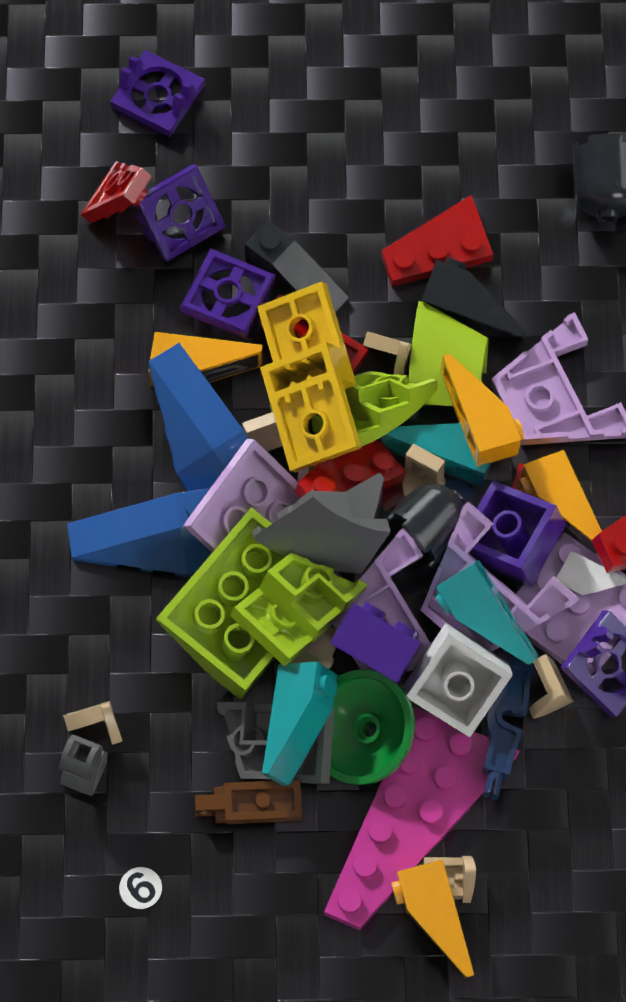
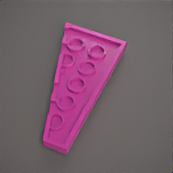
M414 707L415 732L410 751L399 768L382 780L325 908L324 916L360 931L391 897L393 893L391 882L398 881L397 871L418 866L424 857L439 844L469 811L485 789L487 775H484L482 770L489 743L486 736L473 732L468 737L435 715ZM517 749L513 761L518 757L520 751Z

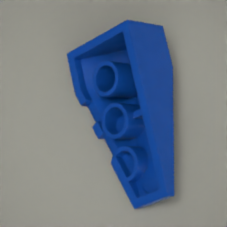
M177 343L149 360L148 366L157 402L160 405L165 425L164 430L173 457L175 474L186 491L207 489L212 487L246 439L249 438L181 344Z
M210 488L174 493L67 523L72 560L114 567L124 565L140 568L141 571L153 572V570L175 573V576L192 577L212 552L183 525Z

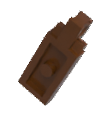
M292 780L289 786H282L275 781L223 783L221 787H214V795H195L194 799L195 816H215V823L245 824L302 821L300 780Z

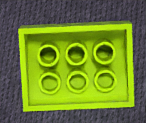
M252 507L156 618V621L213 679L239 700H242L276 658L239 625L230 614L236 605L259 588L267 571L285 558V556L266 548L254 540L252 532L256 527L267 528L272 523Z

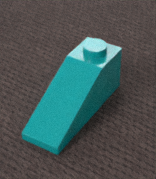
M460 423L398 426L382 436L381 442L390 452L405 457L412 444H415L445 460L444 473L479 487L483 486L493 463L476 467Z
M479 560L436 587L439 591L436 599L447 615L452 613L456 620L528 665L538 658L539 655Z
M317 661L290 663L285 667L282 664L278 665L262 774L282 786L290 785L332 712L334 696L337 692V674Z

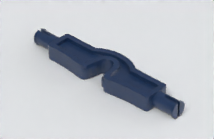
M514 657V661H508L512 677L488 710L485 719V731L489 743L482 773L487 775L483 796L489 798L492 785H494L492 800L499 798L502 780H507L510 775L514 755L522 736L520 728L505 722L502 717H524L528 710L530 683L534 667L517 657Z

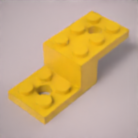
M321 281L258 306V312L273 360L272 363L262 366L260 369L290 471L298 472L362 448L345 393V389L357 384L327 284ZM306 319L309 323L308 333L302 338H297L294 333L295 325L300 320ZM315 415H320L323 419V427L319 433L312 435L308 430L309 420Z

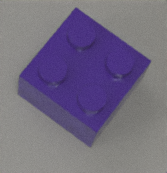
M492 481L477 509L494 524L469 554L477 561L479 560L485 568L532 587L566 527V523L557 505Z
M366 601L362 607L353 603L330 643L396 683H400L422 646L416 640L419 633L400 621L397 622L395 627L383 621L386 616L385 612Z

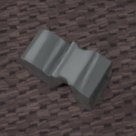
M72 734L65 745L60 765L58 766L60 770H63L60 784L93 796L106 767L108 752L102 751L103 746Z

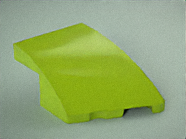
M418 301L408 380L409 383H420L429 378L436 379L438 389L424 405L453 407L440 372L443 355L451 354L482 382V375L487 373L489 338L431 305Z
M372 371L354 376L357 385L345 389V393L361 446L386 435L414 415L438 389L437 380L429 378L420 383H409L407 375H389ZM320 415L312 417V427L316 433H319L323 427V419Z
M291 552L267 571L259 588L236 605L230 616L285 667L323 634L360 597L368 585L359 579L353 583L333 574L334 569L324 565L313 564L309 559Z

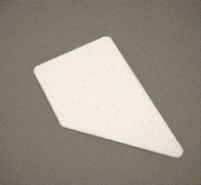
M573 551L569 553L556 577L567 588L583 596L626 584V578L615 572L606 573L603 566Z

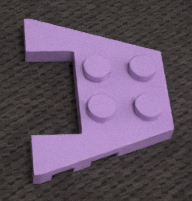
M575 312L568 315L556 329L546 333L539 343L528 352L524 351L491 379L490 385L495 395L509 407L513 419H519L521 422L524 440L521 441L520 445L626 438V411L622 403L591 415H586L557 358L584 347L588 343V337Z
M467 502L461 510L441 564L437 569L421 608V611L441 629L445 623L454 629L461 626L462 623L456 620L452 613L447 615L436 599V595L439 594L436 587L477 561L469 552L494 524L470 502ZM484 567L524 632L574 605L579 599L553 576L529 604H526ZM467 627L475 641L491 652L499 648L498 645Z
M403 528L359 579L368 586L354 603L362 607L366 601L385 612L386 616L383 621L394 627L400 621L419 633L416 640L422 646L406 671L408 672L415 669L432 643L429 642L391 579L392 575L424 557L414 539ZM351 606L333 623L336 630L340 627ZM462 624L456 628V630L475 641L466 625ZM354 658L360 670L376 671Z

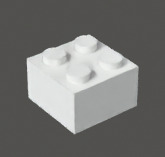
M445 623L404 683V689L409 700L470 737L512 677V672L507 661Z

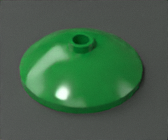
M350 671L338 676L336 680L337 692L333 701L334 723L330 776L344 783L368 785L387 778L403 763L413 742L415 717L412 704L406 692L398 683L376 671ZM375 724L376 733L371 736L369 730Z

